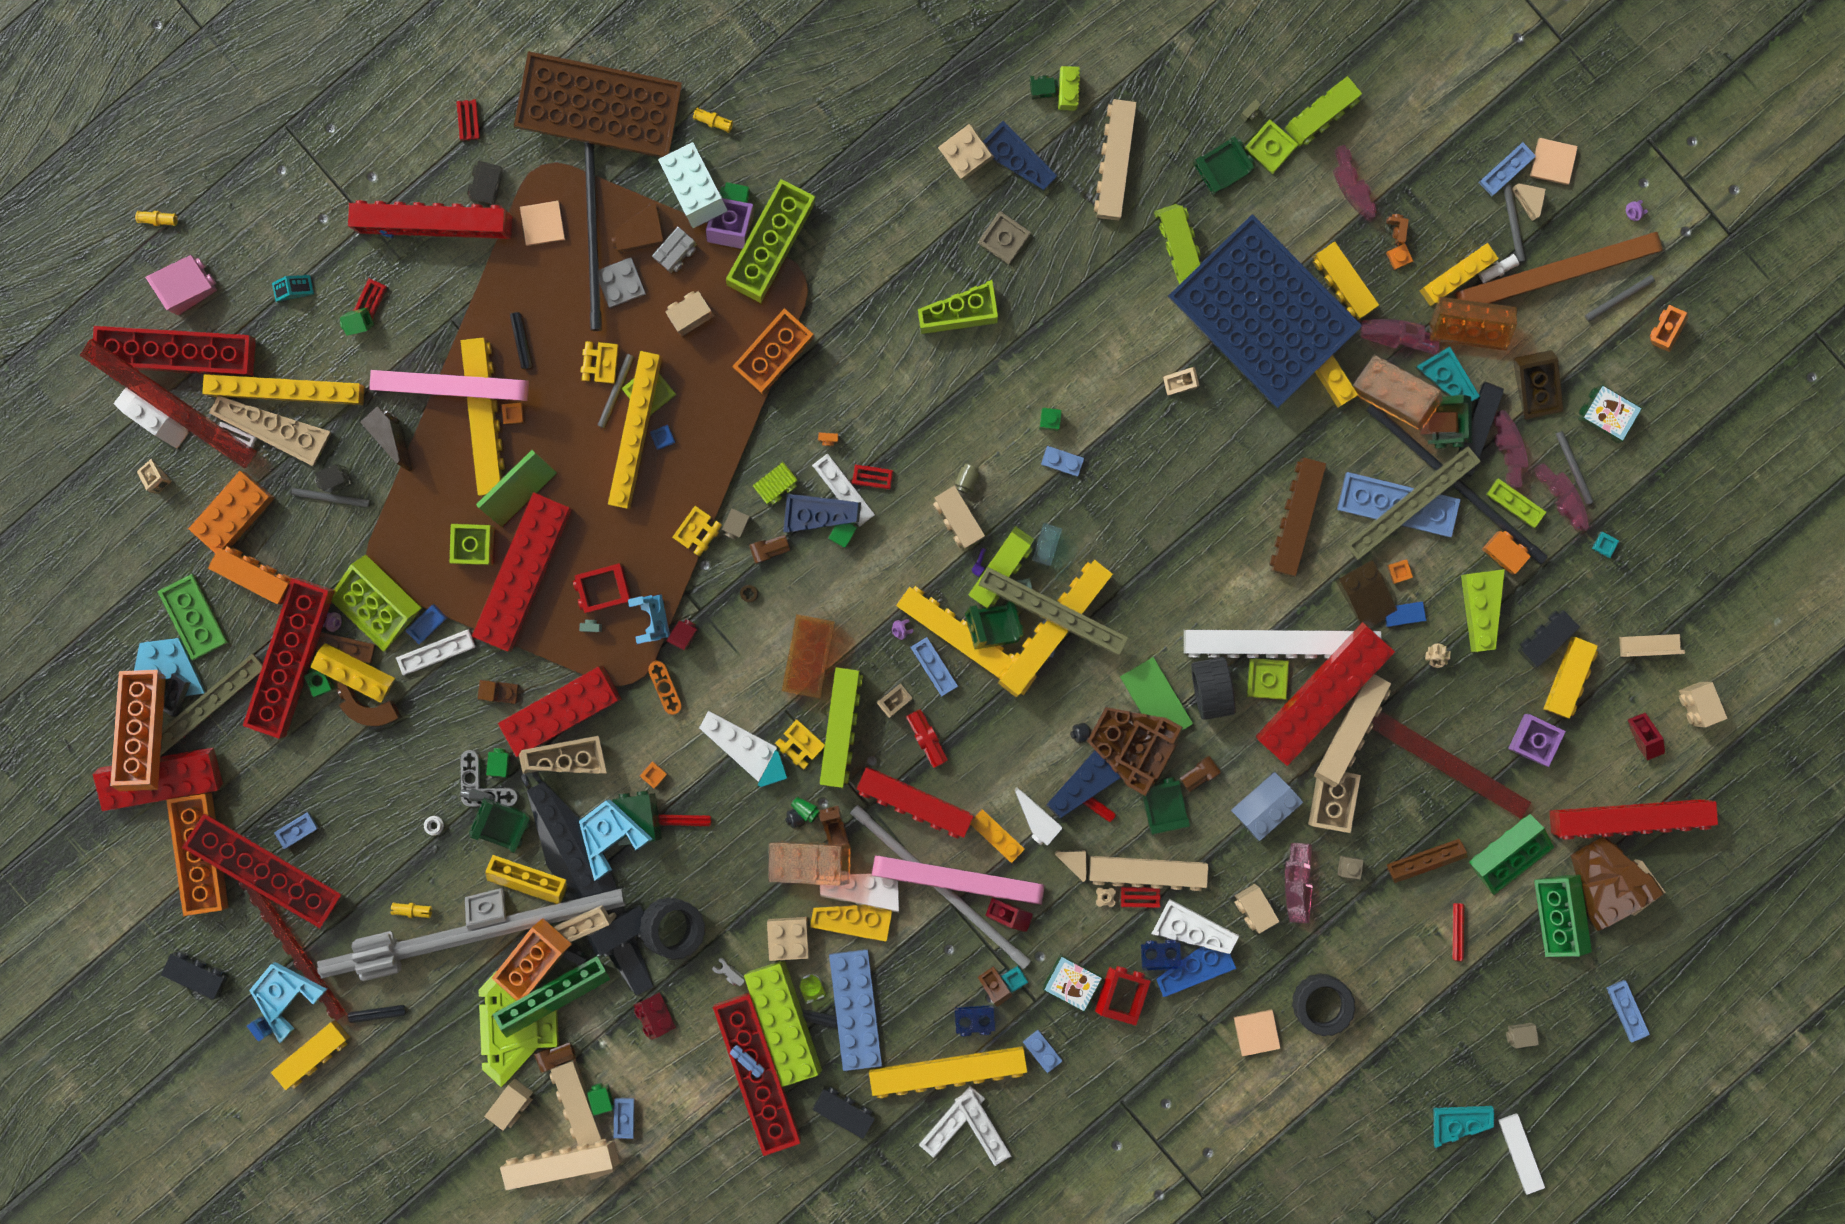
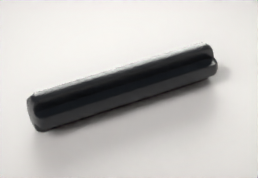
M511 313L510 318L521 368H532L521 313Z
M405 1005L354 1011L348 1013L349 1023L404 1016L406 1015Z
M802 1009L803 1017L807 1022L830 1027L837 1026V1016Z

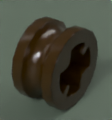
M752 585L743 586L740 591L741 599L746 602H754L758 598L757 588ZM748 588H751V592H754V596H750L751 599H747V596L744 595L745 590L748 591Z

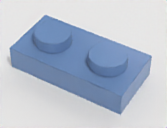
M1047 446L1041 465L1078 477L1084 458Z
M307 812L277 830L274 834L282 847L286 849L316 831L319 827L310 812Z
M1036 1030L1023 1041L1047 1073L1062 1062V1059L1039 1030Z
M635 1098L614 1099V1138H634Z

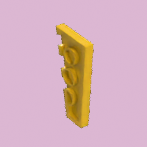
M868 905L813 908L810 928L886 942L892 910L879 909Z

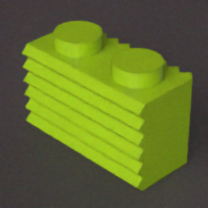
M1061 66L1058 110L1076 111L1078 109L1079 67Z
M782 462L755 483L753 487L767 505L770 503L774 505L782 499L781 494L785 491L790 493L797 487L795 483L798 480Z

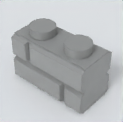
M677 227L652 257L670 273L673 271L677 272L684 264L682 262L686 256H692L696 251L695 246L697 244Z

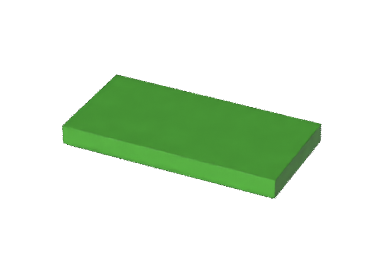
M531 450L476 505L502 527L530 500L533 492L537 493L557 472Z
M194 574L157 591L192 661L229 643Z
M1154 657L1120 676V679L1142 714L1165 717L1182 726L1183 729L1193 724Z

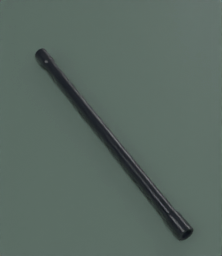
M584 142L591 309L590 331H602L594 144Z
M1373 402L1366 409L1372 417L1381 422L1435 471L1443 466L1440 461L1395 423L1377 404ZM1460 479L1452 484L1456 490L1499 528L1508 532L1516 543L1523 545L1528 550L1527 554L1541 565L1548 556L1540 548L1532 544Z

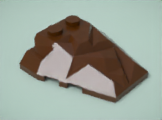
M1105 707L1087 742L1109 763L1115 773L1119 774L1128 787L1147 796L1154 783L1159 780L1177 747V741L1183 727L1165 717Z
M1601 837L1570 855L1575 874L1581 875L1586 914L1597 931L1613 925L1664 895L1655 878L1650 873H1645L1639 868L1638 863L1634 860L1631 861L1627 858L1623 851L1606 837Z

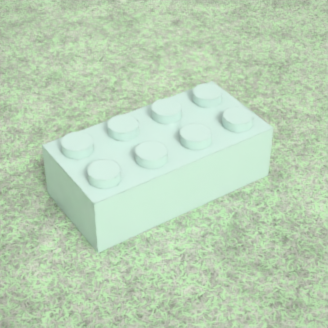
M693 142L658 159L692 228L727 212V208Z

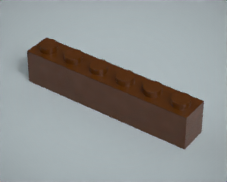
M1304 457L1297 461L1294 470L1297 473L1296 479L1291 481L1289 491H1292L1290 499L1287 498L1284 507L1287 510L1286 516L1281 518L1279 528L1282 529L1281 534L1276 537L1274 547H1277L1275 555H1271L1269 566H1272L1271 571L1292 577L1296 576L1326 463Z

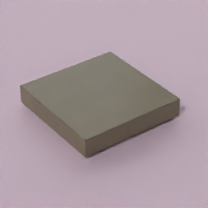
M999 211L977 244L1010 265L1031 235V232Z

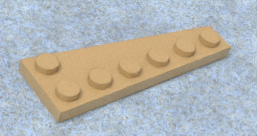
M220 396L217 397L209 412L311 466H315L332 433Z

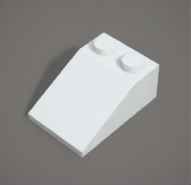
M1016 787L1015 793L1030 830L1033 833L1032 838L1040 845L1043 843L1048 845L1060 832L1062 826Z

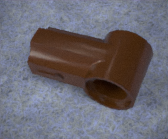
M786 535L749 545L755 564L791 551Z
M1207 756L1197 763L1195 768L1181 776L1180 779L1190 792L1203 782L1217 776L1221 770L1212 757Z
M571 1042L552 1049L546 1048L534 1054L541 1073L557 1067L558 1064L576 1058Z

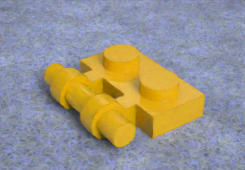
M585 342V349L582 352L584 356L583 366H581L582 381H589L590 374H595V382L615 384L619 345L598 342V350H593V342ZM593 356L597 357L596 367H591Z
M694 506L673 535V538L688 549L693 543L696 544L697 548L694 553L700 557L703 551H707L709 548L708 544L714 536L717 537L722 525L715 521L712 527L707 523L711 517ZM704 528L708 533L700 541L697 537Z
M797 719L784 733L789 740L785 743L779 738L775 743L780 748L779 751L783 754L786 753L793 760V763L796 766L799 765L803 770L808 765L803 758L808 755L813 760L825 746L821 740ZM793 743L802 750L799 755L791 748Z

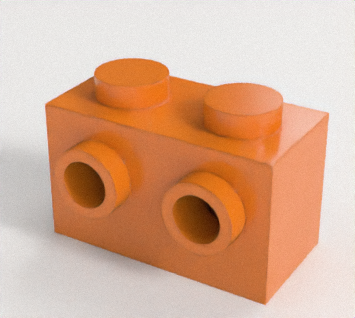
M1671 305L1668 306L1667 310H1663L1659 318L1660 323L1658 327H1654L1650 334L1652 345L1668 352L1672 350L1688 320L1687 312Z
M1498 531L1482 550L1509 574H1516L1531 556L1527 554L1528 550L1523 545H1517L1512 541L1514 538L1508 532Z

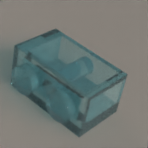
M1046 523L1042 524L1031 561L1051 566L1062 528Z

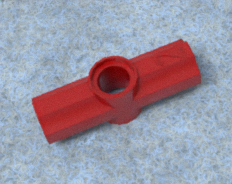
M919 709L907 715L906 718L915 733L914 736L922 751H925L933 768L946 762L948 759L939 744V739L932 726H929L923 711Z

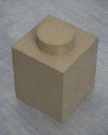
M731 509L722 529L726 531L725 536L734 540L737 537L742 538L751 517Z
M1340 855L1337 875L1361 880L1363 860Z
M1525 1023L1508 1026L1509 1032H1506L1507 1041L1514 1048L1539 1045L1536 1025Z

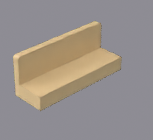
M1680 634L1619 637L1620 657L1685 654V650L1680 648Z
M603 905L553 928L571 942L610 925L615 919L616 914L614 912L608 915Z

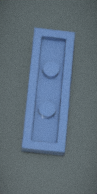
M1522 142L1478 183L1492 197L1536 156Z
M927 637L911 647L941 697L958 687Z
M1622 980L1607 987L1606 989L1629 1041L1634 1042L1650 1035L1627 982Z

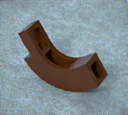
M341 682L337 683L339 687L337 692L341 699H345V702L339 704V706L353 721L368 726H379L402 718L393 700L375 708L367 707L358 700L351 687Z
M839 806L819 810L820 820L825 829L833 861L836 862L853 857Z

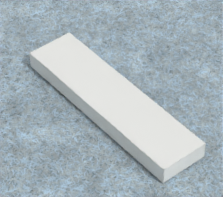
M828 453L812 465L838 500L861 502L860 520L856 522L859 527L875 516Z
M468 629L396 657L402 675L405 676L476 648V645Z
M971 1085L963 1093L965 1094L972 1090L980 1104L985 1099ZM956 1102L919 1144L933 1158L966 1121Z
M969 1090L956 1098L957 1105L994 1166L1011 1157L973 1091Z
M1518 1114L1499 1119V1124L1525 1193L1530 1194L1544 1189L1545 1186Z

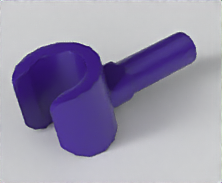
M982 548L979 558L972 568V573L978 577L985 569L980 565L986 553L984 548Z

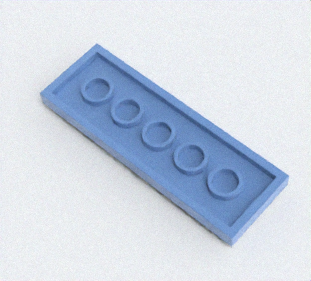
M1346 472L1337 510L1376 520L1414 488ZM1439 494L1401 526L1452 537L1460 499Z
M868 949L829 954L843 1071L882 1066Z

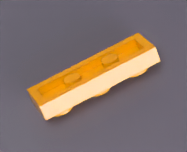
M983 809L972 819L970 825L1011 863L1025 849Z

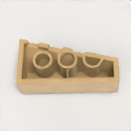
M599 736L521 750L519 754L523 774L535 771L607 774Z

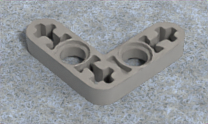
M475 750L463 752L461 755V790H471L472 788L485 793L492 792L495 795L494 801L496 802L499 801L498 791H501L500 795H507L509 791L511 795H514V799L511 802H508V799H500L501 804L511 806L517 803L519 795L513 788H480L479 754ZM469 753H471L472 757H475V760L471 762V767L475 766L476 770H465V767H469V761L465 759L469 756ZM469 772L473 773L476 777L475 782L472 784L465 780V776ZM461 797V801L466 806H481L479 801H472L470 803L469 799Z

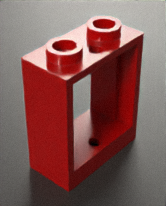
M621 563L574 575V589L576 592L579 591L581 599H578L580 610H584V613H591L628 603V600L631 599ZM614 571L621 598L589 607L582 579Z
M1117 966L1116 969L1109 967L1095 1012L1101 1016L1136 1026L1151 981L1146 979L1145 974L1134 971L1132 974L1127 972L1128 969ZM1119 977L1139 983L1129 1013L1109 1007Z

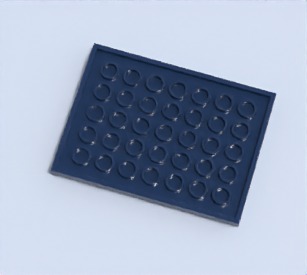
M1253 214L1168 295V298L1276 408L1289 398L1362 327Z

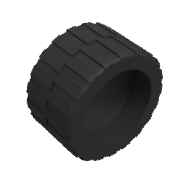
M1220 657L1193 662L1191 664L1192 680L1201 719L1208 720L1234 715L1236 712L1235 696L1226 659Z
M665 897L664 899H658L644 911L640 921L641 938L646 947L652 952L671 960L684 959L687 956H691L693 952L698 950L705 935V922L702 914L692 904L677 898ZM674 910L681 911L687 923L685 935L677 944L665 946L661 943L658 936L659 924L667 913Z
M1319 973L1308 976V978L1303 979L1297 985L1292 997L1293 1012L1298 1021L1308 1031L1310 1030L1316 1035L1333 1036L1341 1033L1350 1025L1351 1020L1354 1018L1355 1000L1352 992L1343 982L1329 974ZM1330 987L1341 998L1340 1011L1335 1018L1328 1022H1316L1307 1014V998L1317 988Z

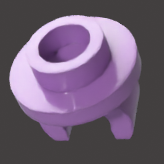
M1642 200L1631 202L1626 206V214L1633 221L1640 220L1648 212L1647 209L1643 211L1640 205L1643 203Z
M336 612L327 613L323 627H326L328 631L334 632L341 626V616Z
M909 619L897 620L893 623L892 632L900 640L913 632V629H905V624L910 622Z

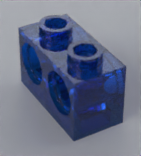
M1165 940V943L1146 941L1145 944H1141L1143 971L1182 969L1180 942ZM1169 950H1175L1177 955L1175 958L1169 959L1166 957V953ZM1149 951L1157 952V957L1153 960L1148 959L1146 956Z
M993 1005L954 1007L956 1034L960 1033V1036H971L973 1032H979L980 1035H989L991 1031H995ZM982 1016L990 1018V1022L987 1025L979 1023V1019ZM967 1017L971 1022L968 1026H962L959 1023L960 1019Z

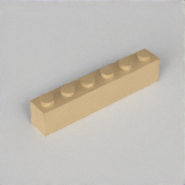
M1113 99L1112 105L1108 104L1107 116L1110 117L1109 124H1105L1104 135L1107 136V143L1102 145L1101 154L1105 155L1104 162H1100L1099 174H1102V180L1097 183L1096 193H1100L1099 200H1095L1094 212H1097L1096 218L1117 221L1121 218L1136 102Z
M1374 674L1358 691L1314 774L1316 778L1333 787L1344 782L1347 776L1344 772L1347 767L1351 768L1356 759L1353 755L1356 750L1360 751L1365 742L1362 739L1364 734H1369L1374 725L1371 721L1374 716L1378 717L1382 707L1380 704L1382 700H1387L1391 692L1389 690L1391 683Z
M1090 856L1089 880L1093 881L1095 885H1105V882H1112L1113 886H1124V883H1132V887H1143L1144 884H1151V888H1163V885H1169L1171 889L1182 890V886L1190 887V890L1202 891V888H1207V863Z
M576 1059L559 1064L551 1069L550 1079L557 1086L558 1091L556 1094L559 1102H563L565 1108L563 1114L566 1121H570L572 1138L576 1139L578 1145L583 1143L593 1145L596 1141L605 1139L597 1116H593L587 1089ZM615 1167L609 1170L589 1173L586 1176H590V1179L593 1180L612 1173Z
M606 1139L596 1141L593 1145L588 1143L580 1144L574 1149L568 1146L559 1149V1152L553 1153V1150H548L539 1156L529 1154L520 1160L517 1157L510 1158L500 1167L505 1190L613 1169L619 1164L614 1140L607 1142Z

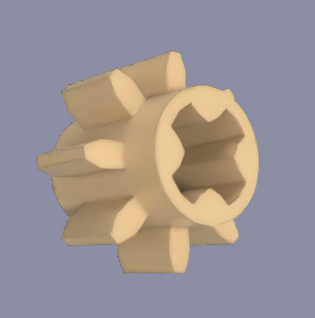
M1434 644L1428 647L1425 660H1430L1429 665L1435 668L1443 667L1448 664L1450 651H1446L1447 647L1442 644Z

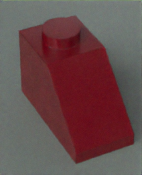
M687 619L684 622L679 620L667 641L683 650H688L698 632V629L695 628L696 624Z
M1646 713L1627 719L1637 747L1647 761L1665 754L1664 738Z
M992 898L985 916L1012 929L1027 932L1033 914L1017 906Z

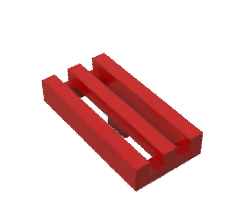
M477 100L456 101L460 140L480 139ZM470 105L473 108L475 135L471 134ZM462 106H465L467 136L464 135Z
M368 278L354 310L361 309L371 285L374 284L375 286L364 307H368L369 310L380 287L381 289L369 312L373 319L388 287Z
M855 464L852 484L890 490L893 470ZM858 469L889 475L888 477L862 474L858 473ZM857 477L887 481V485L858 481Z
M1121 887V907L1160 908V888ZM1125 891L1156 892V895H1125ZM1125 899L1155 900V903L1125 902Z

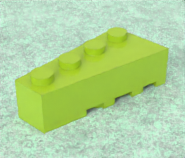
M1347 76L1331 88L1325 96L1323 95L1311 105V108L1307 107L1297 118L1294 117L1288 123L1285 130L1299 144V147L1303 143L1308 145L1315 139L1314 134L1318 131L1323 133L1330 127V121L1340 119L1345 114L1344 110L1347 107L1352 109L1360 102L1358 98L1362 93Z
M1174 204L1156 210L1154 214L1156 218L1160 217L1162 222L1159 228L1161 234L1168 240L1165 246L1169 256H1173L1174 260L1171 263L1180 285L1200 265L1198 257L1201 255L1198 246L1194 245L1192 239L1195 238L1193 228L1188 226L1189 214L1187 209L1181 205Z
M990 280L983 285L972 287L968 291L960 294L957 293L948 299L940 300L918 309L921 334L998 323L993 281Z
M1015 526L988 567L1007 577L1012 572L1016 574L1022 566L1019 563L1022 557L1027 558L1033 550L1030 546L1034 538ZM983 573L968 595L988 608L990 604L994 606L1000 596L978 586L984 575Z
M1505 569L1461 575L1471 652L1496 649Z

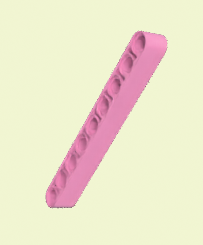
M371 370L369 390L528 401L529 381Z
M875 856L872 876L1039 905H1042L1045 885L881 856Z

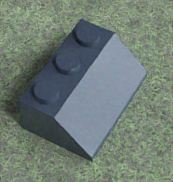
M1273 772L1231 811L1249 832L1260 841L1298 808L1303 801Z

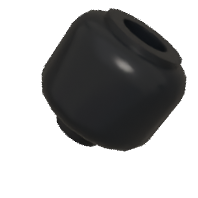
M1086 723L1073 725V731L1070 732L1071 738L1075 739L1076 743L1087 742L1091 735V729Z
M795 809L787 811V818H785L787 825H791L795 829L805 824L806 821Z

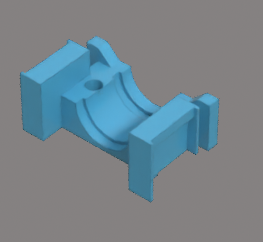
M662 594L641 596L628 600L629 607L641 605V610L647 611L651 618L650 626L645 629L646 634L636 636L637 644L656 641L670 636Z

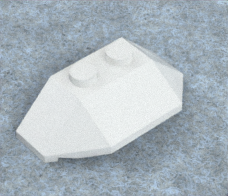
M151 383L125 388L114 403L129 418L176 449L179 448L189 434L182 405Z

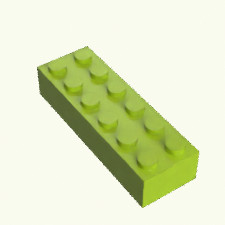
M780 179L726 278L727 286L760 303L763 301L815 205V196Z
M838 667L835 669L820 785L843 788L844 783L848 784L850 771H846L847 764H851L853 753L849 752V747L854 744L855 739L852 725L856 726L858 713H854L855 706H859L860 694H857L858 686L862 687L863 675H860V670Z
M785 960L747 972L744 978L781 1087L818 1076L822 1068Z

